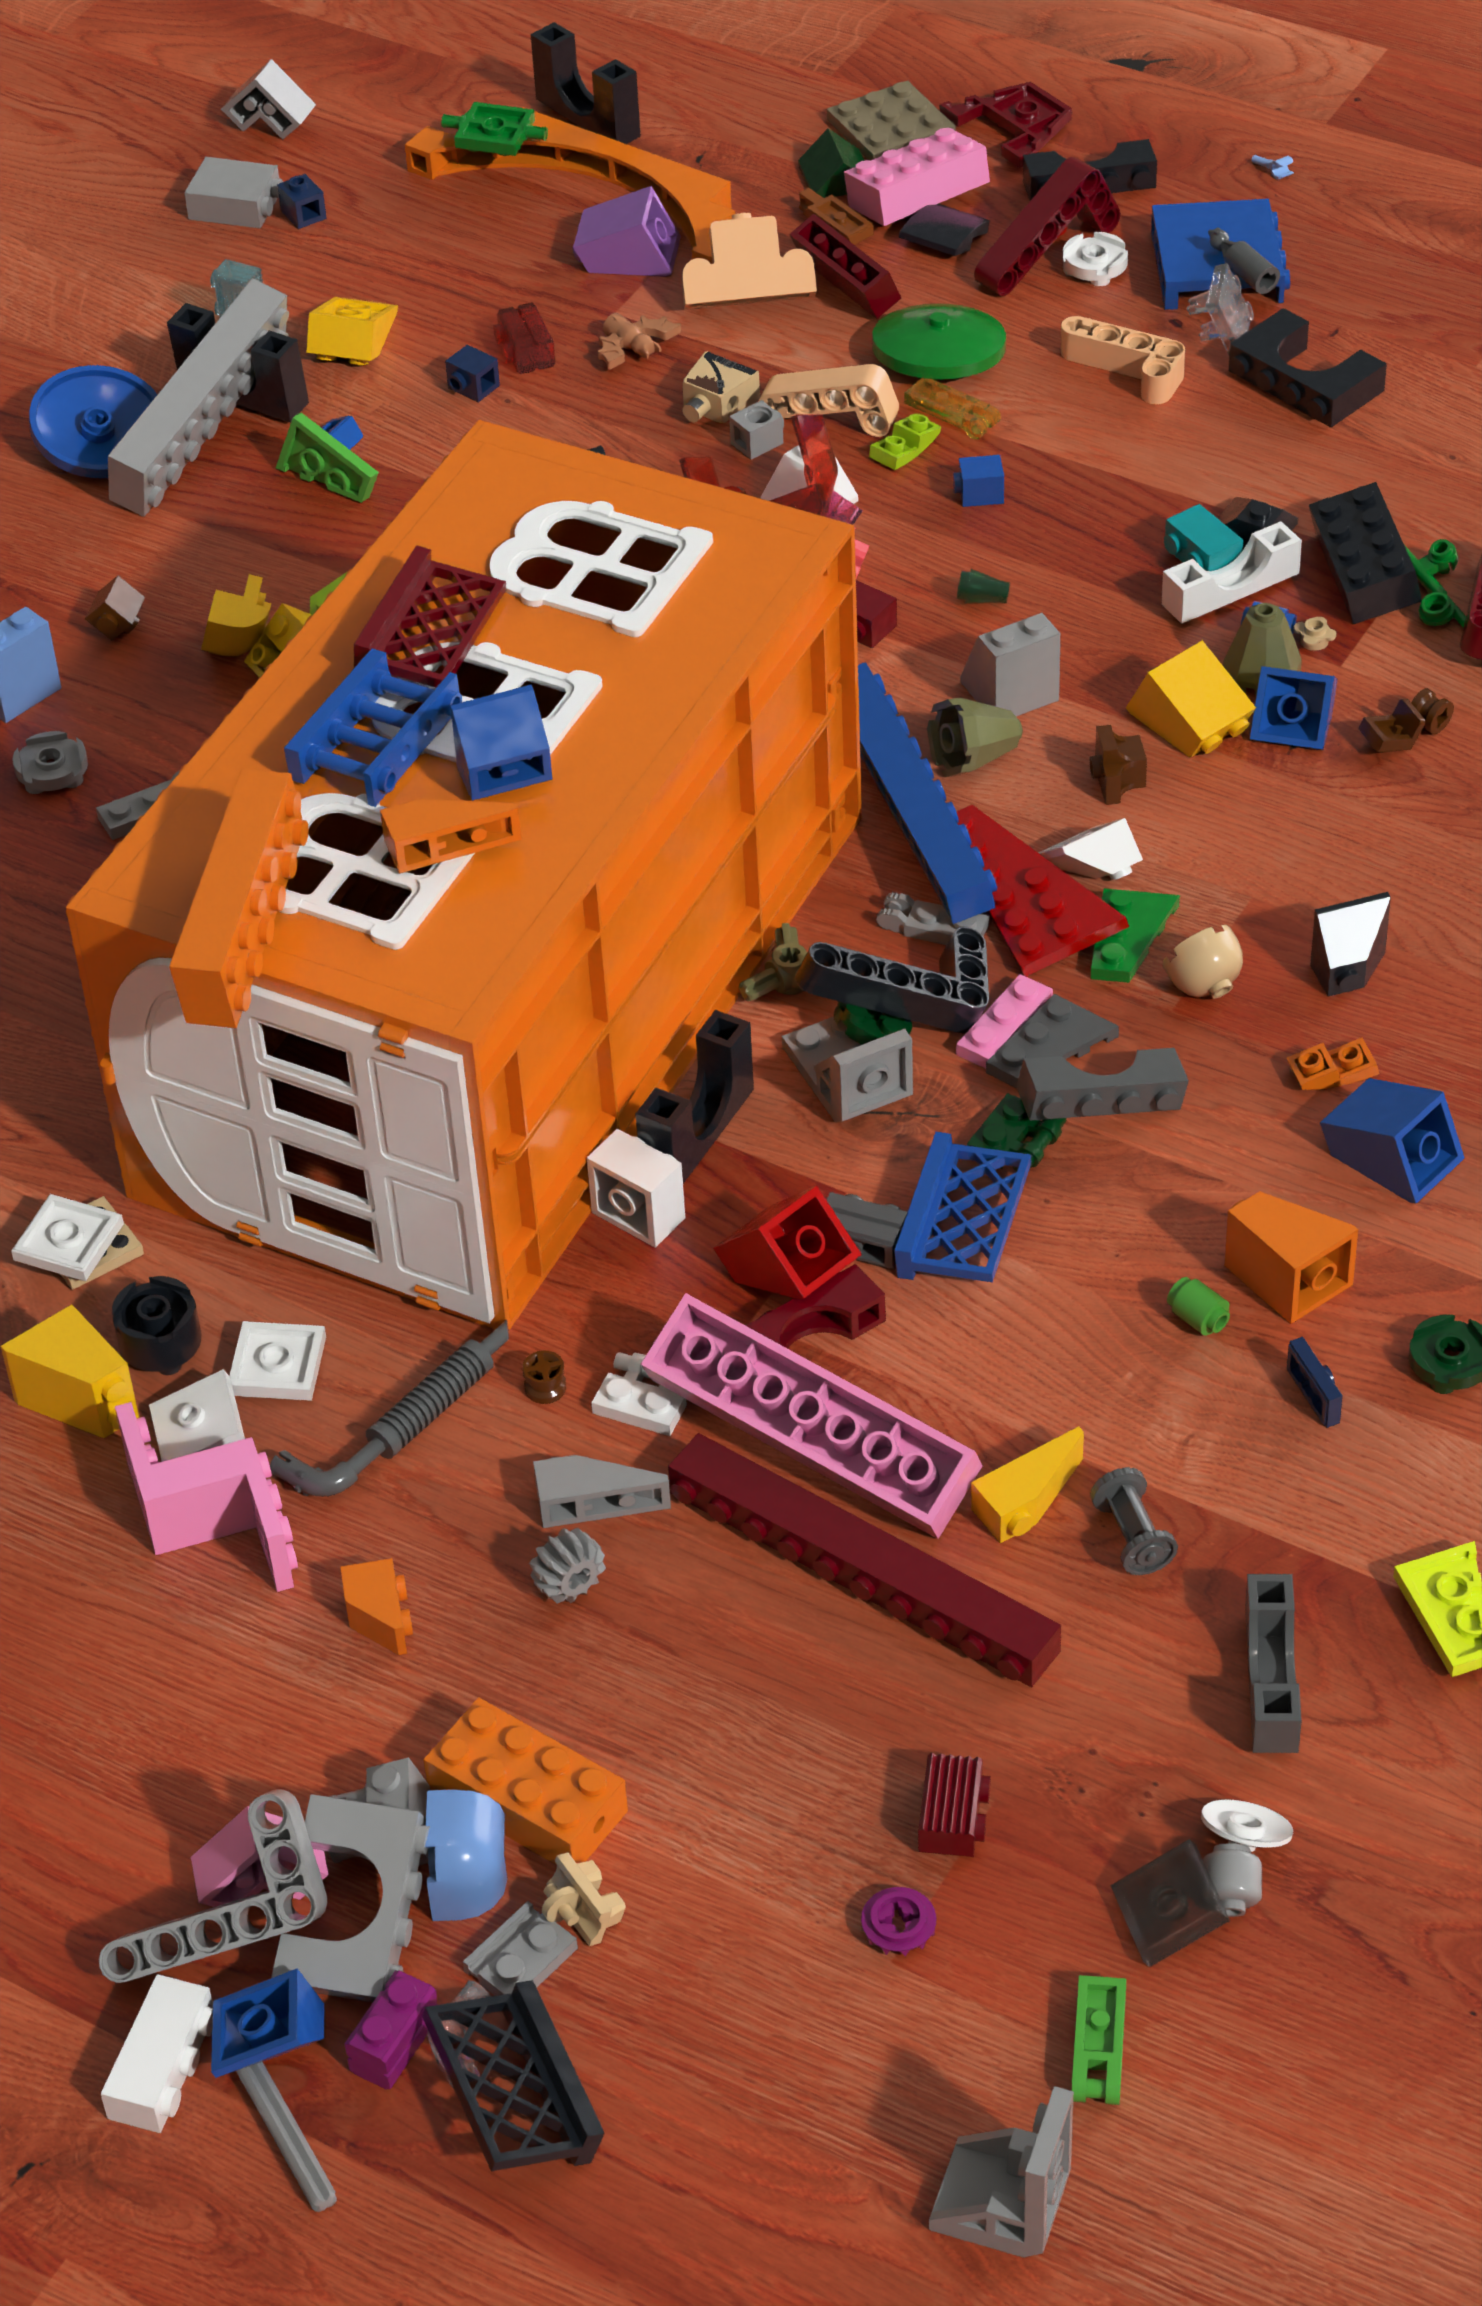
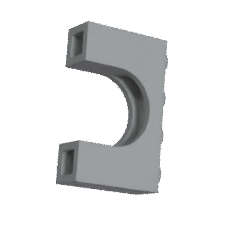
M311 1794L305 1825L312 1848L358 1856L371 1861L381 1877L383 1888L382 1902L372 1923L361 1933L349 1939L327 1941L285 1933L281 1934L271 1978L298 1968L318 1994L373 2003L379 1993L385 1990V1984L394 1971L400 1970L403 1972V1966L398 1964L402 1947H408L411 1940L413 1921L408 1918L411 1900L417 1901L421 1891L422 1873L417 1871L421 1854H427L429 1848L425 1847L430 1826H426V1818L419 1811Z

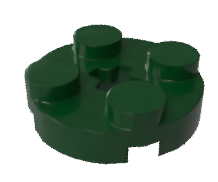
M839 1001L833 1014L837 1025L841 1019L842 1023L847 1026L845 1034L861 1045L902 1029H906L909 1035L912 1031L911 1020Z
M1448 1314L1437 1315L1421 1322L1414 1330L1409 1346V1363L1416 1375L1429 1383L1431 1388L1440 1394H1449L1454 1389H1466L1482 1382V1325L1471 1319L1468 1320V1324L1462 1321H1454L1455 1315ZM1449 1348L1452 1352L1460 1351L1457 1356H1449L1444 1354V1349Z

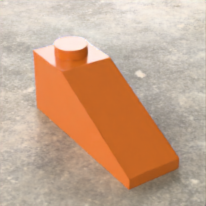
M417 799L380 810L384 842L399 874L522 840L516 803Z

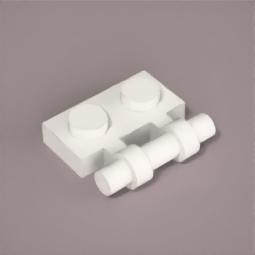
M618 1352L613 1366L616 1369L627 1372L624 1377L608 1372L592 1401V1413L671 1436L687 1406L686 1399L662 1385L657 1387L641 1382L644 1377L650 1378L641 1366L646 1355L635 1352L631 1356Z

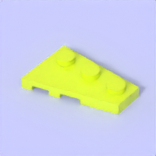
M1475 1541L1394 1566L1393 1578L1451 1677L1482 1668L1481 1574L1478 1572Z

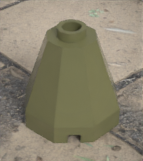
M1261 603L1249 608L1223 660V667L1242 691L1246 693V687L1255 689V695H1257L1261 666L1301 671L1302 664L1300 653L1285 614L1278 606L1270 603Z
M964 698L948 699L933 704L931 713L937 712L936 719L929 720L927 726L932 760L936 765L943 764L946 770H942L945 777L972 772L1015 749L1023 732L1020 720L1017 719L1011 710Z

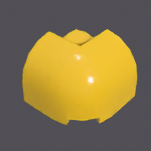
M249 574L244 596L220 590L215 591L201 650L219 656H240L251 651L266 628L271 603L265 602L266 593L260 592L262 577Z

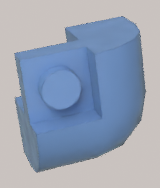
M427 1791L426 1826H430L425 1847L429 1848L428 1866L430 1876L427 1877V1889L432 1921H453L478 1917L497 1904L504 1895L508 1880L504 1857V1811L501 1805L491 1797L475 1791Z

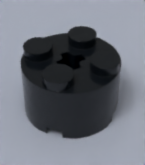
M149 1277V1283L136 1286V1282H133L119 1292L112 1305L113 1323L121 1357L127 1363L140 1370L173 1375L182 1368V1364L194 1356L201 1344L202 1334L195 1300L186 1284L171 1277Z

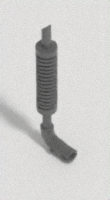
M505 1320L481 1343L470 1339L459 1347L447 1360L433 1370L430 1375L366 1430L368 1443L347 1462L340 1461L332 1469L324 1471L319 1467L314 1469L291 1455L290 1452L283 1450L279 1452V1456L286 1460L284 1461L275 1455L270 1464L271 1474L294 1486L296 1492L300 1493L302 1491L305 1496L310 1494L318 1497H329L345 1491L358 1480L357 1475L379 1455L392 1459L413 1438L421 1433L494 1367L491 1355L509 1340L508 1321Z

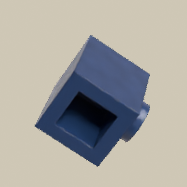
M306 174L291 177L289 180L277 184L281 212L298 229L327 219L323 191Z
M466 345L445 361L448 388L476 402H480L500 386L497 358L474 347Z

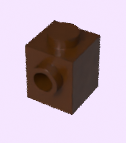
M116 576L98 591L85 620L113 641L122 632L129 634L136 627L140 620L137 614L145 597L120 576Z

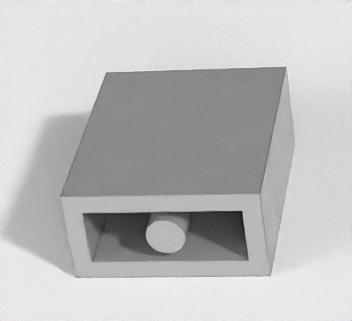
M205 157L184 192L188 219L261 229L267 216H271L273 206L279 198L277 184L282 183L283 180L279 179L278 165Z

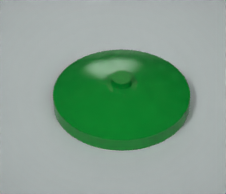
M921 304L896 310L880 319L872 332V350L875 357L883 365L905 375L926 379L963 378L984 372L1000 362L1006 350V332L998 320L974 308L954 304Z

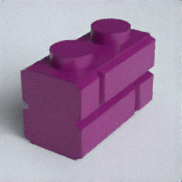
M395 1970L385 1984V1990L379 1993L345 2042L346 2054L349 2056V2070L373 2084L390 2090L429 2033L422 2014L425 2007L438 2005L436 2003L438 2001L436 1989L432 1985L411 1975Z

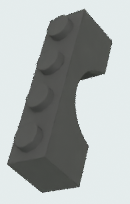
M1175 1048L1137 1050L1134 1063L1127 1070L1113 1075L1087 1073L1071 1065L1062 1056L1023 1058L1016 1087L1028 1118L1031 1121L1180 1110L1189 1080Z
M1247 1574L1245 1615L1253 1753H1299L1302 1719L1299 1683H1296L1293 1576L1292 1574Z

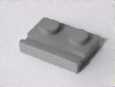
M527 1901L463 1961L464 1972L475 1976L479 1980V1984L494 1996L511 1994L515 1984L518 1982L533 1980L537 1988L578 1949L577 1938L555 1921L549 1922L543 1913L537 1912L533 1909V1904Z

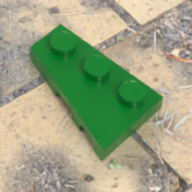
M1104 888L1102 900L1124 915L1129 927L1095 943L1091 965V979L1129 983L1148 955L1150 945L1156 936L1159 937L1165 929V922L1178 909L1180 895Z

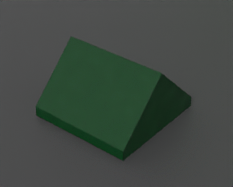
M827 128L800 157L798 166L807 187L823 198L830 195L839 197L847 195L844 171L856 167V164L864 161V158L857 147Z

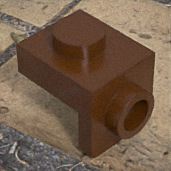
M1400 699L1392 715L1364 717L1358 729L1369 741L1370 746L1377 752L1411 750L1425 725V719L1408 699Z

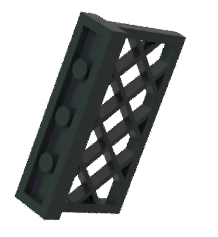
M533 1980L516 1983L511 1994L425 2007L422 2018L491 2171L569 2157L574 2166L592 2162L605 2132ZM503 2011L509 2027L507 2031H504L484 2021L482 2017L484 2014ZM452 2019L469 2029L464 2038H461L445 2030L441 2021ZM474 2031L499 2043L494 2054L469 2042ZM504 2047L523 2055L527 2064L524 2070L499 2057ZM461 2054L486 2066L481 2077L461 2067L458 2060ZM492 2069L517 2082L512 2092L486 2080ZM522 2085L541 2094L544 2100L542 2108L516 2096ZM479 2092L504 2104L498 2116L479 2106L476 2100ZM509 2108L535 2120L529 2132L504 2119ZM541 2123L558 2132L562 2142L552 2144L534 2134ZM496 2131L521 2143L520 2149L500 2153L493 2138Z

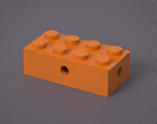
M480 1697L475 1700L423 1759L426 1780L430 1785V1790H467L491 1797L501 1805L504 1811V1835L557 1865L555 1863L556 1856L567 1852L576 1863L587 1861L628 1812L625 1779Z

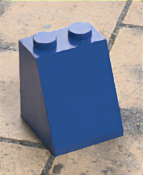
M1368 1078L1320 1122L1331 1156L1410 1203H1418L1465 1159L1443 1091Z

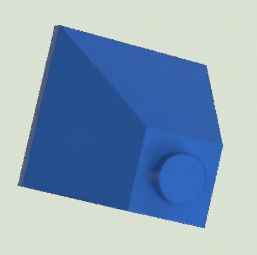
M1261 666L1250 740L1324 750L1333 713L1337 678L1330 675Z
M298 1968L213 2001L211 2073L215 2078L324 2039V2002Z

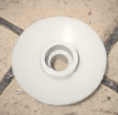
M1216 1800L1207 1803L1202 1809L1201 1819L1211 1831L1229 1840L1228 1843L1246 1845L1250 1848L1251 1852L1255 1851L1256 1848L1283 1846L1289 1843L1293 1836V1827L1287 1819L1271 1809L1254 1803L1239 1800Z

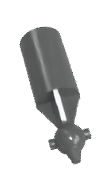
M1215 228L1208 231L1211 246L1223 253L1226 266L1260 294H1266L1275 288L1280 279V272L1273 264L1245 241H1229V235L1224 230Z

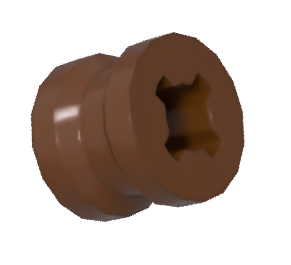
M1427 688L1421 690L1411 702L1425 719L1426 730L1432 734L1440 733L1448 725L1454 711V705L1451 701L1445 698L1438 699L1436 693Z
M544 1350L534 1352L525 1358L522 1366L527 1397L533 1402L540 1404H550L563 1397L566 1391V1378L564 1376V1361L561 1356L555 1352Z

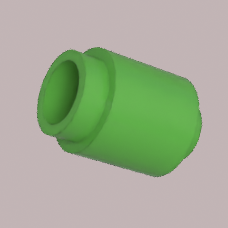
M1181 1278L1173 1285L1167 1296V1303L1172 1307V1312L1202 1335L1206 1336L1213 1332H1220L1229 1321V1302L1198 1279Z

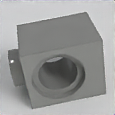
M763 400L729 416L731 444L752 460L784 444L783 416Z

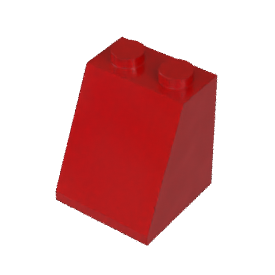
M817 1185L770 1205L713 1248L736 1283L799 1300L806 1298L862 1255Z

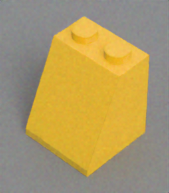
M1202 640L1149 671L1126 706V709L1131 715L1191 758L1201 751H1204L1205 754L1210 753L1229 734L1234 738L1244 732L1250 725L1248 719L1256 707Z
M72 1304L1 1345L13 1398L19 1406L102 1438L120 1429L115 1406L132 1402L136 1419L139 1418L127 1362Z

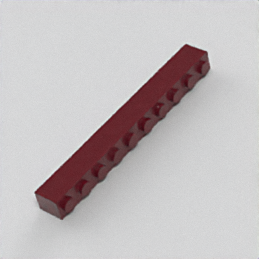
M697 1433L668 1465L670 1493L680 1502L691 1504L708 1513L715 1521L727 1523L740 1530L750 1540L762 1542L779 1551L787 1560L797 1561L814 1570L821 1578L844 1586L851 1590L858 1598L865 1601L870 1600L883 1607L895 1618L907 1620L922 1628L932 1638L944 1640L961 1649L969 1658L987 1663L998 1669L1010 1680H1018L1032 1688L1061 1652V1624L700 1433Z

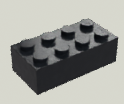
M1376 482L1309 504L1316 537L1353 625L1422 601L1415 568Z

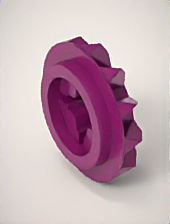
M906 1887L887 1888L873 1895L865 1904L861 1915L862 1931L866 1934L870 1946L877 1945L881 1947L885 1955L890 1951H900L906 1957L912 1949L918 1947L923 1950L926 1941L930 1936H934L936 1912L929 1899L916 1890ZM894 1910H898L899 1916L902 1917L903 1922H906L903 1933H899V1930H896L895 1925L892 1924Z

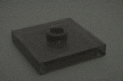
M1190 1839L1110 1885L1140 1956L1149 1967L1230 1921L1196 1844Z

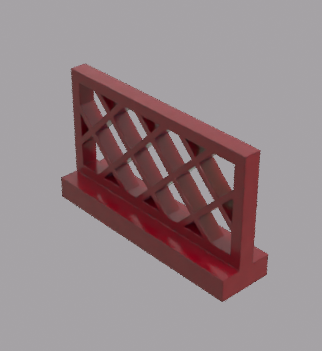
M416 545L355 641L354 668L372 648L386 652V655L403 651L407 657L406 659L398 661L387 659L391 675L437 688L449 672L456 674L505 593L506 581L432 561L431 549ZM436 576L450 580L453 584L436 588L432 581ZM482 589L490 591V594L473 598L469 591ZM460 594L464 600L459 603L446 605L443 598ZM434 601L438 607L420 613L417 605ZM472 612L475 617L473 620L458 623L454 616ZM445 619L449 625L431 630L427 623ZM419 626L422 631L420 634L404 637L401 632L404 629ZM455 636L460 642L458 645L442 648L439 643L441 640ZM430 644L434 650L416 656L412 648ZM441 662L444 670L440 674L425 670L423 666Z

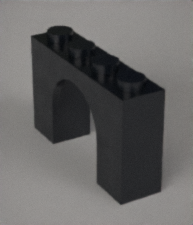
M555 22L530 34L535 94L538 101L583 129L628 144L641 137L637 72L615 59L592 71V95L584 85L578 71L575 34Z
M185 303L167 322L177 370L215 325L214 312ZM269 330L251 349L256 378L247 395L242 394L236 404L291 423L292 418L298 415L309 403L298 340Z
M1282 308L1230 343L1229 372L1331 428L1385 391L1387 363L1361 349L1337 366L1327 370L1306 371L1288 365L1287 362L1307 349L1309 321L1285 308Z
M718 1010L712 1013L696 1034L698 1068L690 1100L655 1088L636 1112L637 1137L643 1140L645 1144L664 1154L672 1155L677 1161L682 1163L683 1184L754 1090L751 1024L748 1021Z

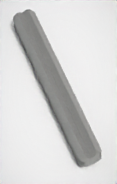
M260 2062L237 2070V2074L312 2209L322 2212L327 2207L333 2206L337 2201L335 2190L264 2063Z

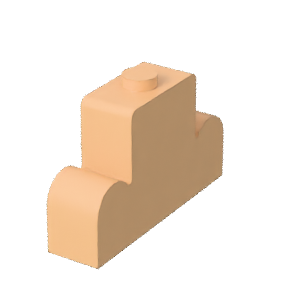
M738 213L732 215V220L712 222L709 230L712 264L702 258L692 259L685 265L682 273L681 284L684 310L815 297L817 292L814 262L807 251L795 248L789 250L784 257L780 256L777 223L774 216L751 217V213Z

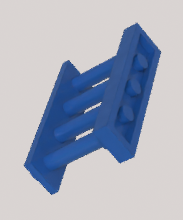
M372 648L284 747L288 773H291L293 781L302 784L321 767L363 780L368 805L376 807L384 796L394 789L401 776L451 719L450 705L462 703L457 674L449 672L436 689H431L392 677L388 668L386 652ZM388 692L423 704L414 714H410L375 702L381 695ZM367 717L401 729L391 740L353 727L359 720ZM345 742L380 754L368 765L331 752L338 745Z

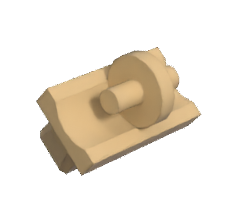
M568 1852L557 1855L555 1859L557 1864L556 1872L547 1882L543 1891L548 1898L542 1906V1913L549 1922L565 1920L568 1926L574 1925L589 1947L599 1944L602 1941L606 1928L621 1922L626 1908L625 1902L617 1892L604 1895L599 1894L597 1890H599L602 1882L601 1870L593 1860L576 1863Z

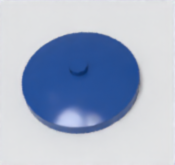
M101 365L70 368L48 379L35 393L29 411L31 438L39 452L58 468L78 476L108 478V455L158 394L144 380L122 369Z

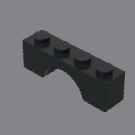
M1149 139L1117 143L1115 150L1109 156L1100 160L1085 162L1101 172L1111 193L1156 188L1157 159ZM1055 151L1023 155V184L1029 201L1032 200L1066 158L1060 156Z

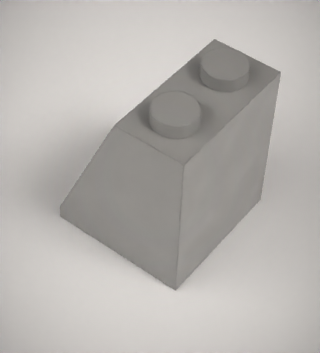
M1043 613L982 634L977 637L960 676V682L977 702L1011 710L1015 716L1059 701L1061 633Z

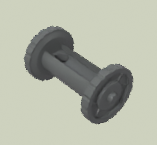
M1124 1467L1108 1472L1102 1478H1099L1091 1489L1090 1497L1096 1509L1102 1512L1113 1513L1127 1542L1120 1556L1124 1569L1132 1575L1154 1573L1164 1568L1173 1560L1177 1554L1178 1544L1174 1536L1168 1531L1155 1529L1141 1501L1147 1487L1143 1473L1136 1468Z

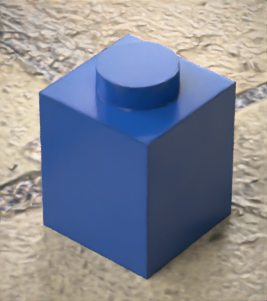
M1000 455L959 458V472L953 473L954 493L961 494L963 507L1004 504V472Z

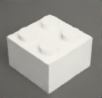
M616 1129L587 1157L591 1210L593 1214L655 1248L685 1219L682 1163L677 1161L672 1155L664 1154L645 1144L640 1138L630 1136Z

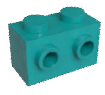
M1197 504L1166 519L1165 548L1182 562L1194 559L1205 571H1214L1230 564L1243 551V539L1201 504Z

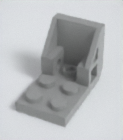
M834 1017L783 1035L782 1048L834 1122H843L913 1095L912 1038L906 1029L861 1045L845 1034L847 1026L842 1023L841 1019L837 1025Z
M1054 2086L1048 2105L1040 2103L1033 2124V2132L1014 2127L959 2136L929 2218V2230L1023 2258L1042 2254L1071 2171L1074 2091Z

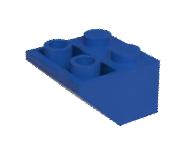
M532 685L450 705L457 769L472 801L553 780L550 747Z

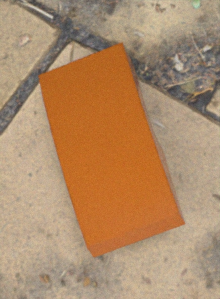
M1363 1037L1330 1051H1327L1324 1043H1320L1286 1058L1302 1090L1339 1087L1379 1074L1377 1063Z

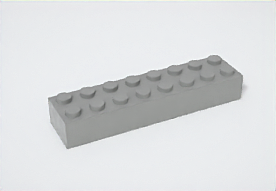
M253 278L108 455L109 500L143 517L146 516L152 507H157L161 503L166 489L170 484L174 485L178 482L186 464L189 461L193 462L197 458L202 444L206 439L210 440L213 438L221 420L224 417H229L241 395H247L251 390L256 378L251 349L269 330L289 337V334L286 333V323L289 318L286 294Z

